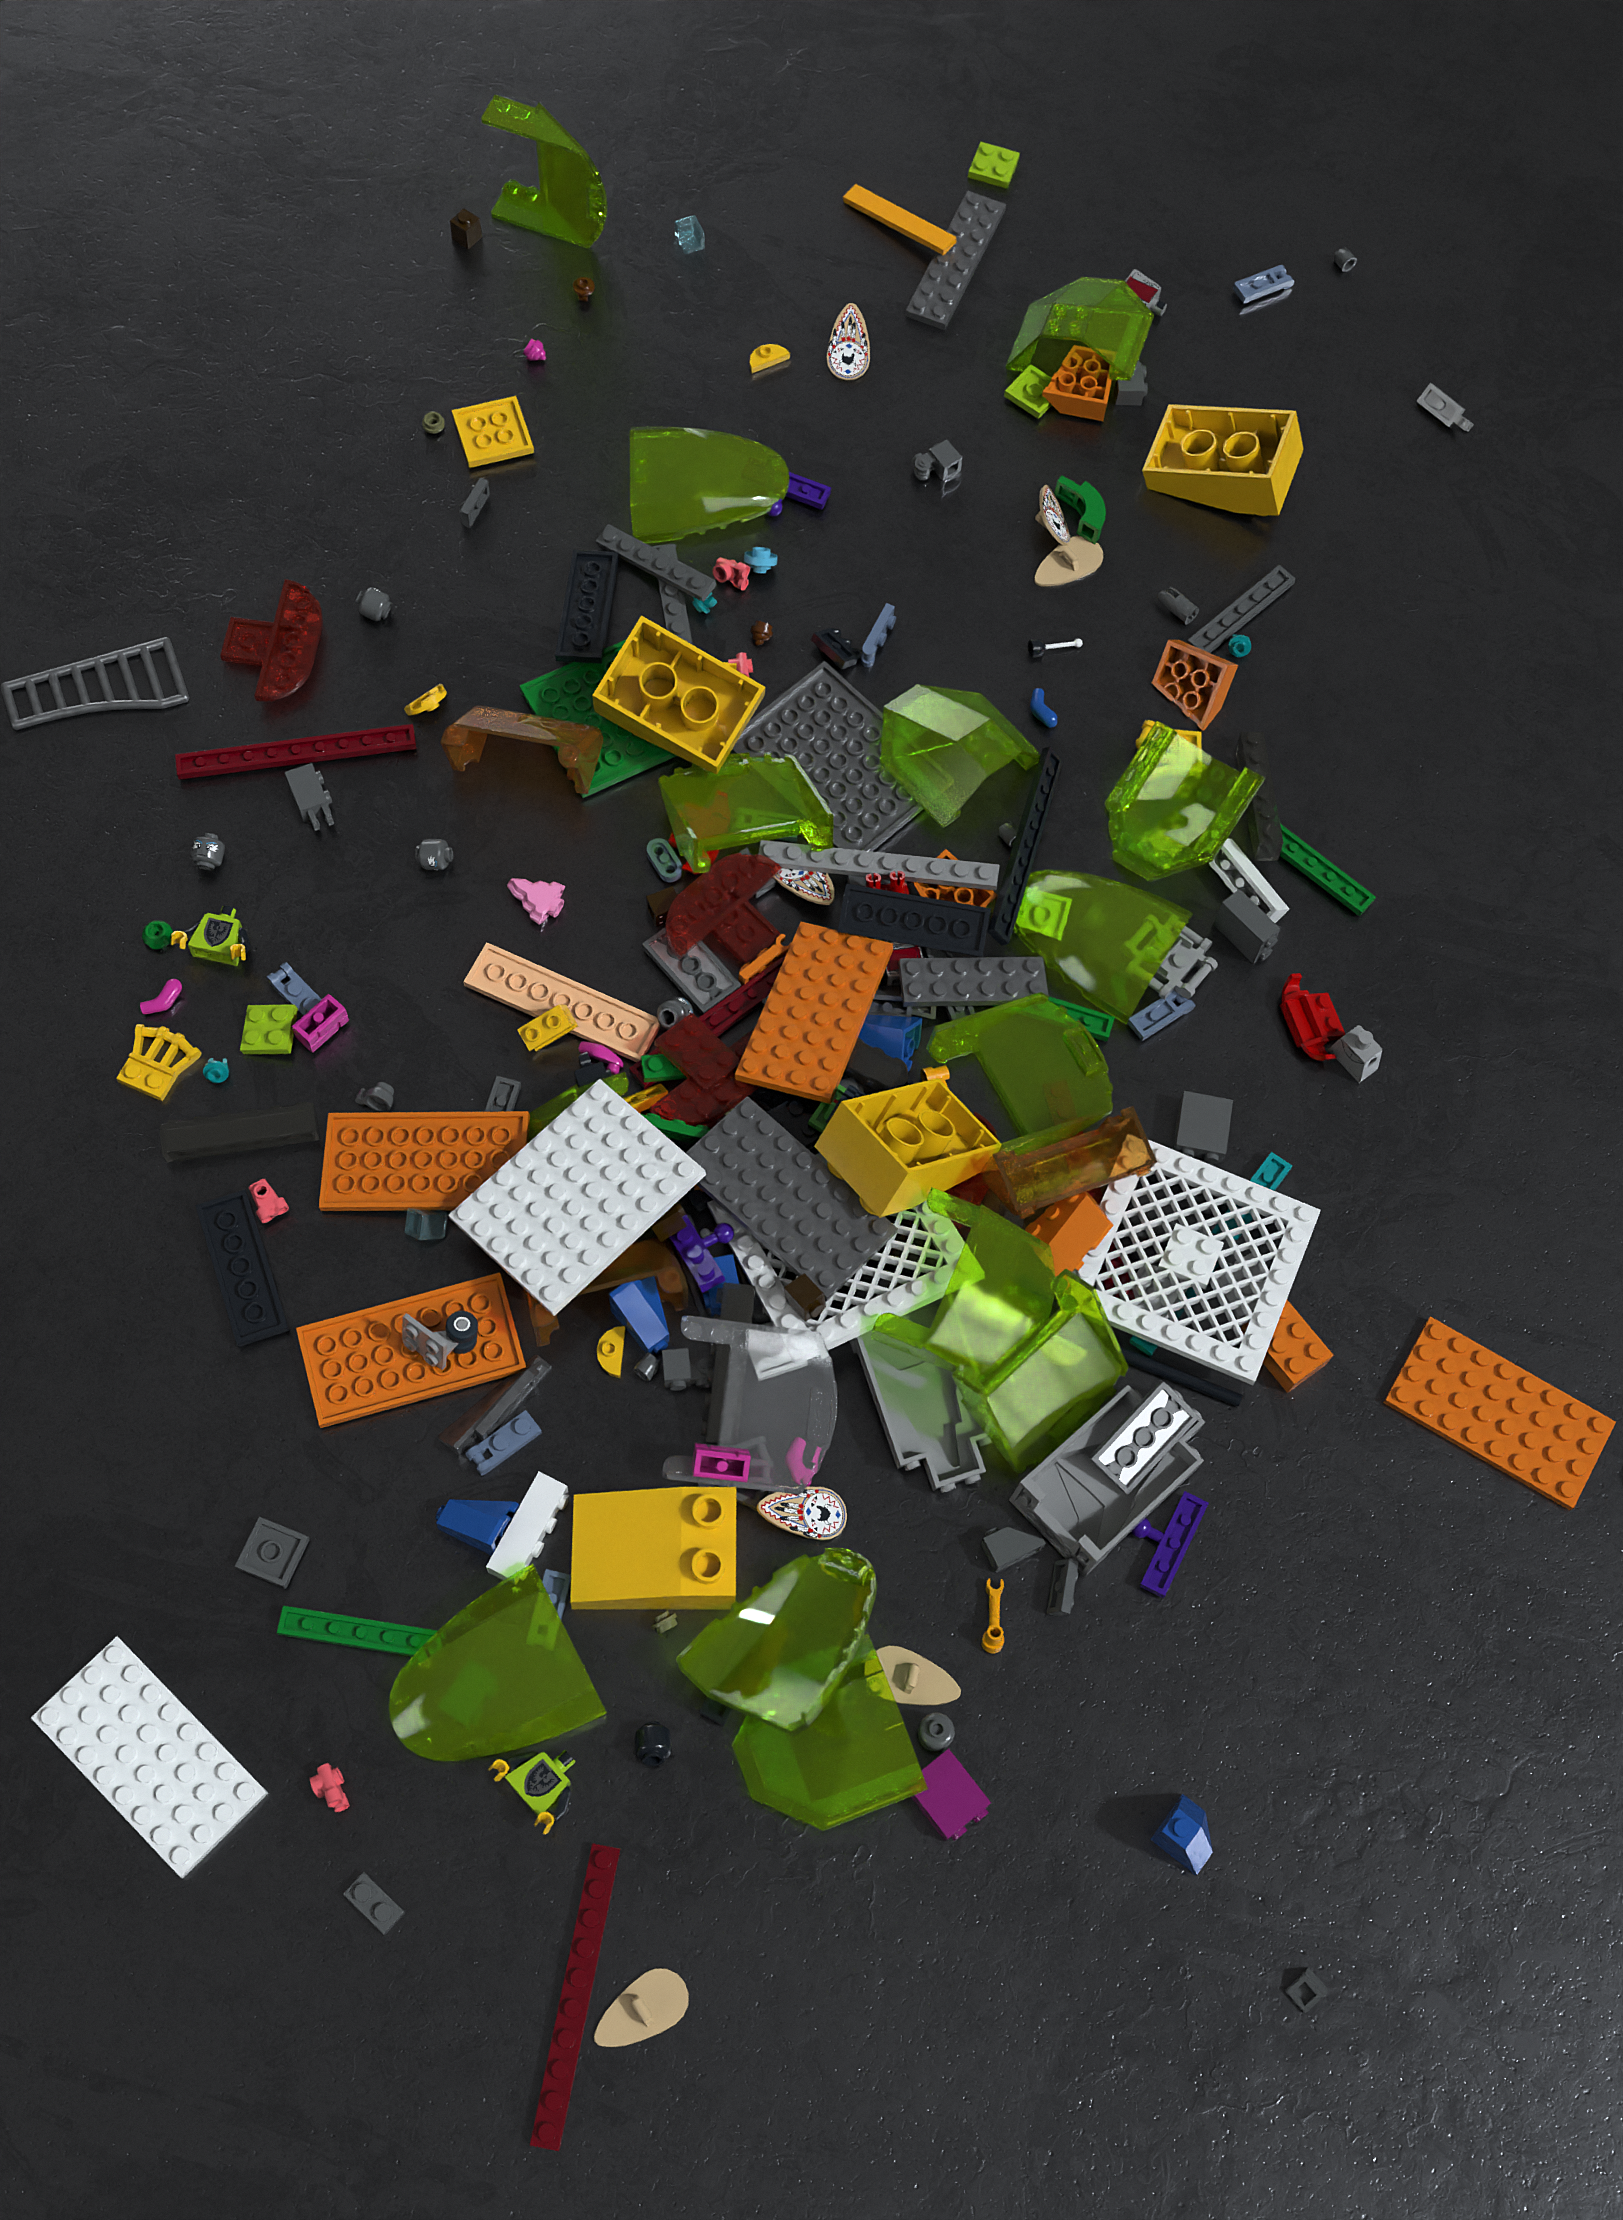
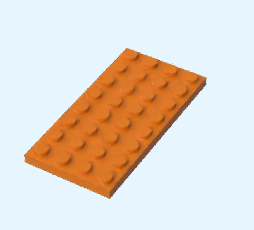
M800 922L736 1070L735 1079L831 1104L893 952V943L863 936L838 933V930Z
M529 1111L328 1113L319 1209L321 1211L454 1210L528 1144Z
M500 1272L296 1328L320 1428L527 1370ZM457 1311L470 1312L477 1319L478 1331L475 1347L465 1354H457L451 1351L446 1357V1367L443 1370L437 1366L429 1365L416 1350H409L402 1340V1319L406 1313L431 1332L446 1330L448 1317Z
M1431 1316L1424 1325L1383 1402L1570 1511L1575 1507L1616 1421Z

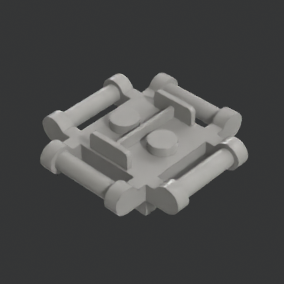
M1174 914L1164 926L1160 925L1154 916L1148 915L1143 920V925L1129 941H1125L1120 947V951L1132 960L1125 969V972L1130 976H1136L1159 993L1158 996L1164 1000L1173 990L1184 998L1190 999L1195 993V988L1209 972H1213L1218 966L1215 959L1204 956L1212 941L1208 938L1203 939L1178 921L1179 918ZM1149 932L1155 934L1141 952L1136 950V946ZM1193 944L1198 946L1197 950L1192 947ZM1196 965L1201 967L1188 983L1182 982Z

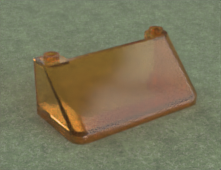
M482 705L469 709L449 725L443 733L440 743L452 769L464 771L465 765L469 762L479 763L487 734L560 747L558 752L559 762L563 767L569 768L567 772L568 780L574 781L576 792L588 794L603 744L601 730L593 725Z
M1131 1106L1120 1111L1122 1116L1107 1117L1096 1130L1020 1156H1016L1014 1150L1009 1151L1007 1155L1005 1150L995 1153L990 1157L980 1174L984 1183L1012 1215H1019L1020 1219L1034 1214V1210L1132 1175L1136 1174L1137 1178L1145 1176L1152 1172L1150 1168L1157 1163V1160L1136 1111Z
M653 1238L631 1244L576 1295L655 1276L661 1302H670L674 1305L676 1311L688 1308V1286L685 1275L667 1239L660 1242L658 1238ZM522 1287L537 1347L550 1344V1335L553 1330L560 1329L557 1314L553 1316Z

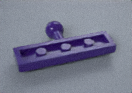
M750 457L741 472V480L776 493L774 498L769 499L765 503V512L772 517L778 516L782 512L781 502L784 496L822 510L831 493V487Z
M685 1215L682 1218L687 1227L670 1236L669 1239L703 1293L726 1281L707 1247L717 1242H730L734 1237V1229L728 1223H720L715 1227L714 1233L701 1239L689 1218Z
M1184 1491L1165 1533L1151 1527L1149 1520L1146 1518L1131 1531L1137 1538L1147 1536L1159 1542V1546L1140 1583V1587L1164 1599L1209 1504L1208 1502Z

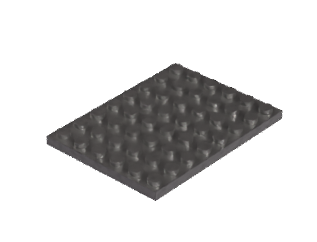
M825 661L753 717L731 750V753L833 848L873 852L950 788L955 781V778Z

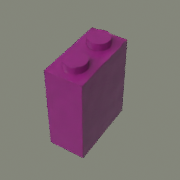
M947 1749L905 1783L903 1787L945 1842L951 1837L956 1841L968 1831L965 1825L971 1820L978 1823L989 1813L986 1808L991 1802L950 1749Z

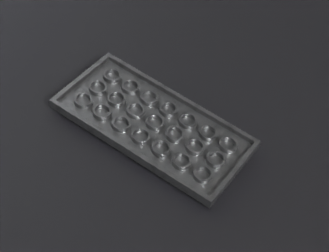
M748 1096L686 1152L706 1172V1175L696 1185L796 1275L801 1276L805 1273L824 1293L826 1302L898 1231V1228L887 1218H879L867 1212L859 1202L860 1196L842 1179L834 1176L820 1159Z

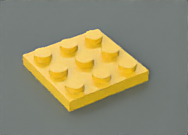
M516 396L452 410V416L469 468L534 453V447Z

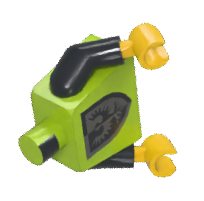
M227 905L222 906L219 915L207 913L202 920L197 921L184 932L174 931L171 935V945L180 943L179 947L185 949L186 944H188L193 957L238 966L239 957H241V960H246V953L251 947L247 931L242 928L238 919H234L236 909Z
M566 1750L561 1752L553 1761L544 1751L540 1754L532 1751L517 1754L505 1760L498 1759L488 1768L489 1771L493 1768L499 1771V1774L494 1778L496 1782L500 1781L505 1774H508L505 1777L506 1781L538 1816L534 1826L536 1827L538 1823L546 1825L543 1831L544 1834H547L553 1823L566 1812L571 1795L569 1788L571 1783L564 1775V1772L575 1763Z

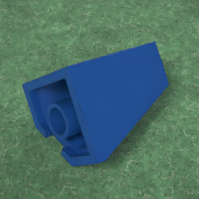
M867 1014L854 1049L895 1077H899L906 1072L908 1073L913 1063L909 1058L913 1055L914 1049L917 1050L920 1044L922 1018Z
M652 1272L644 1274V1279L639 1280L637 1277L628 1279L609 1294L611 1312L626 1327V1330L643 1351L657 1355L668 1347L669 1331L655 1276Z
M449 1499L446 1506L442 1505L439 1508L435 1517L437 1520L436 1524L442 1532L492 1556L520 1504L510 1501Z
M1182 1794L1150 1840L1194 1875H1197L1213 1852L1206 1812Z

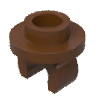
M580 277L574 281L573 290L579 295V301L588 302V295L594 292L595 284L590 278Z

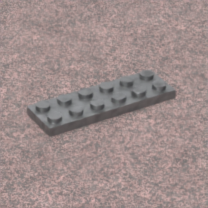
M1043 957L900 958L898 962L903 1007L1047 1004L1049 1001Z

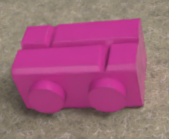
M328 994L292 1026L295 1038L313 1053L335 1034L339 1027L344 1026L349 1021L346 1009Z
M695 1443L692 1461L693 1476L747 1482L751 1460L749 1449L715 1445L707 1447V1444Z

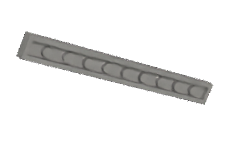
M765 840L760 842L757 859L758 866L862 877L871 874L872 878L873 873H877L881 876V879H890V873L895 871L897 877V871H902L905 873V881L986 890H997L999 875L998 864Z

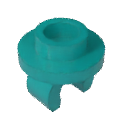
M711 596L702 602L693 597L694 601L692 602L699 613L704 612L708 614L710 612L709 608L715 606L717 600Z
M1233 634L1228 644L1229 652L1236 657L1247 655L1251 650L1249 637Z
M210 1058L203 1068L205 1078L214 1083L225 1081L229 1075L227 1059L223 1058L222 1062Z

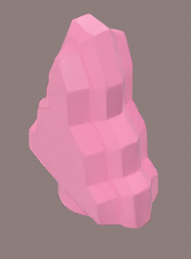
M511 878L507 884L512 895L522 901L523 909L530 913V919L539 925L549 915L557 917L563 908L564 900L561 899L565 886L554 881L546 883L541 880L532 883L526 879Z

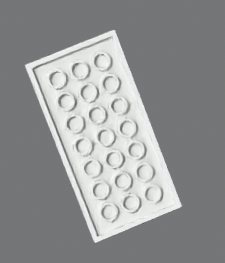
M117 1636L31 1717L181 1878H184L268 1794Z

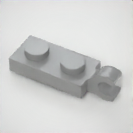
M1432 383L1428 385L1417 400L1419 404L1448 427H1452L1456 423L1463 430L1469 431L1474 425L1461 415L1465 409Z

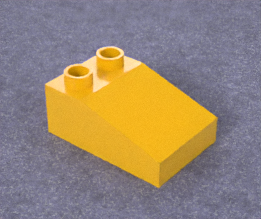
M1168 405L1142 470L1147 489L1234 513L1279 516L1303 452L1296 411Z
M641 615L592 696L596 713L632 734L717 775L765 696V686Z
M936 1078L841 1101L814 1147L828 1161L827 1167L829 1171L837 1178L845 1180L860 1196L859 1202L867 1212L881 1218L911 1209L988 1169L1003 1148V1145L943 1082Z
M673 1487L574 1495L570 1600L572 1609L735 1610L736 1487Z

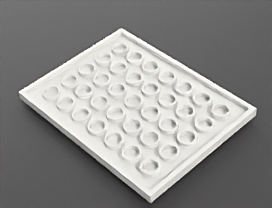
M599 1079L448 1216L547 1311L555 1316L706 1175V1172Z

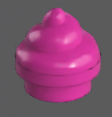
M531 339L523 351V354L527 356L526 359L529 361L545 360L543 344L539 340Z

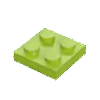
M980 142L969 169L968 178L1007 189L1017 166L1020 153Z
M1030 364L1005 390L1004 397L1039 419L1052 406L1042 395L1045 387L1051 382V377Z
M295 1004L248 1005L240 1051L243 1054H291L294 1037L292 1026L296 1023L298 1008Z

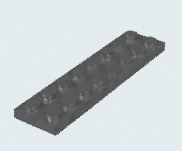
M967 191L947 230L948 233L956 237V243L945 255L938 252L935 253L906 309V317L942 330L946 329L1006 210V204Z

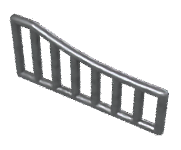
M168 637L8 681L0 686L12 728L15 730L90 712L121 709H164L189 701L186 685L171 640ZM160 648L164 649L178 695L164 698L149 651ZM141 655L155 700H140L127 661L128 657ZM118 661L130 700L114 699L104 664ZM95 667L105 701L90 702L82 677V670ZM72 674L81 705L66 706L58 677ZM49 680L57 710L43 713L35 684ZM26 687L34 715L20 719L12 690Z

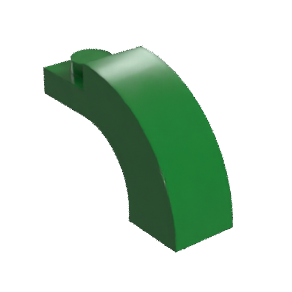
M1062 475L1057 480L1054 495L1079 512L1081 519L1076 534L1096 544L1106 516L1104 501L1099 492L1088 482L1085 481L1079 486Z

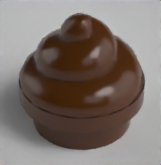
M755 621V624L751 626L750 632L757 646L762 645L764 641L770 640L773 636L772 625L762 621Z

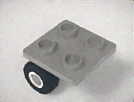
M467 1311L452 1313L446 1321V1330L431 1332L407 1313L402 1319V1340L404 1345L411 1351L416 1350L429 1365L437 1366L441 1370L446 1367V1357L451 1351L457 1354L468 1353L475 1347L477 1342L478 1322L476 1317Z

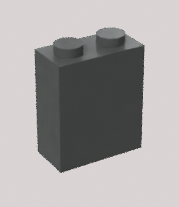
M1240 889L1222 902L1213 923L1252 964L1259 959L1265 960L1273 951L1271 947L1278 941L1276 937L1280 928Z
M1184 1091L1179 1101L1173 1150L1195 1159H1201L1205 1163H1222L1227 1151L1233 1100Z

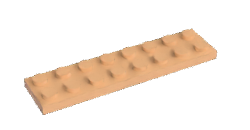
M487 942L464 980V986L535 1018L559 1004L567 1005L579 1026L569 1033L589 1042L600 1044L634 1062L640 1061L641 1056L646 1055L661 1027L658 1018Z

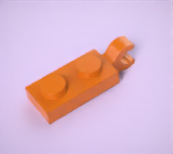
M784 934L776 938V945L774 944L769 949H763L758 954L757 959L741 967L738 976L741 987L787 954L791 943L788 946L781 944L785 941Z

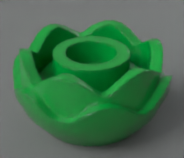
M151 921L142 931L143 942L152 949H163L171 943L173 929L164 921Z

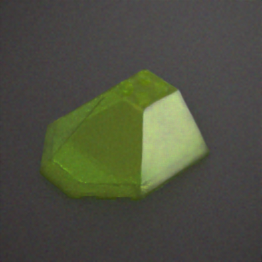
M1081 277L1029 305L1005 367L1007 370L1024 371L1029 366L1037 343L1041 338L1083 341L1111 365L1109 371L1110 379L1130 381L1154 314L1124 280Z
M917 684L883 707L880 764L942 828L959 818L961 814L960 808L988 776L1008 762L1015 759L1025 770L1039 762L1041 753L982 693Z
M1156 721L1106 800V809L1109 811L1110 817L1108 822L1110 837L1114 845V861L1150 882L1212 862L1266 778L1246 767L1242 773L1178 735L1174 729Z
M869 1634L766 1673L733 1744L753 1800L777 1809V1811L808 1823L821 1831L828 1830L928 1790L902 1716Z

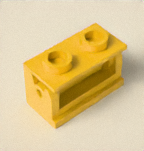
M559 1004L517 1030L528 1050L535 1049V1051H538L579 1026L567 1005Z

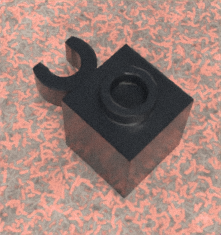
M587 1052L578 1054V1062L581 1069L574 1071V1077L580 1095L586 1092L599 1079L611 1088L614 1079L610 1069L605 1070L603 1062L592 1065Z

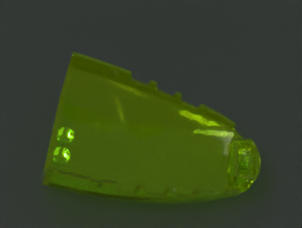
M643 426L632 427L630 430V508L633 537L646 544L683 539L685 534L698 532L700 535L705 534L707 529L718 526L724 529L728 523L738 520L743 523L771 511L772 505L779 499L783 500L789 488L788 467L780 454L768 446L726 432L698 428Z
M1047 869L1030 873L1013 930L1033 953L1037 952L1043 957L1048 968L1053 967L1063 976L1065 983H1072L1082 991V996L1127 1024L1153 977L1194 913L1160 896L1125 883L1077 871Z
M825 1548L824 1554L810 1558L804 1554L774 1572L773 1580L761 1588L757 1585L753 1587L752 1595L741 1604L737 1601L731 1605V1612L722 1620L715 1618L676 1657L680 1670L708 1698L791 1736L799 1734L810 1727L828 1703L851 1665L862 1641L877 1594V1580L873 1566L863 1555L845 1548Z
M533 1563L482 1594L441 1627L402 1668L392 1688L389 1703L390 1720L400 1741L417 1755L434 1761L471 1759L526 1747L568 1732L607 1714Z

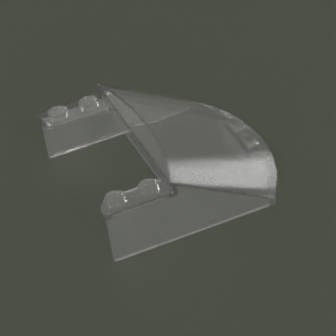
M688 1315L682 1316L681 1331L686 1338L730 1345L718 1446L749 1449L751 1460L747 1482L693 1476V1457L672 1455L665 1460L662 1468V1477L671 1480L800 1495L821 1467L820 1464L832 1440L837 1416V1383L832 1366L833 1362L821 1333Z

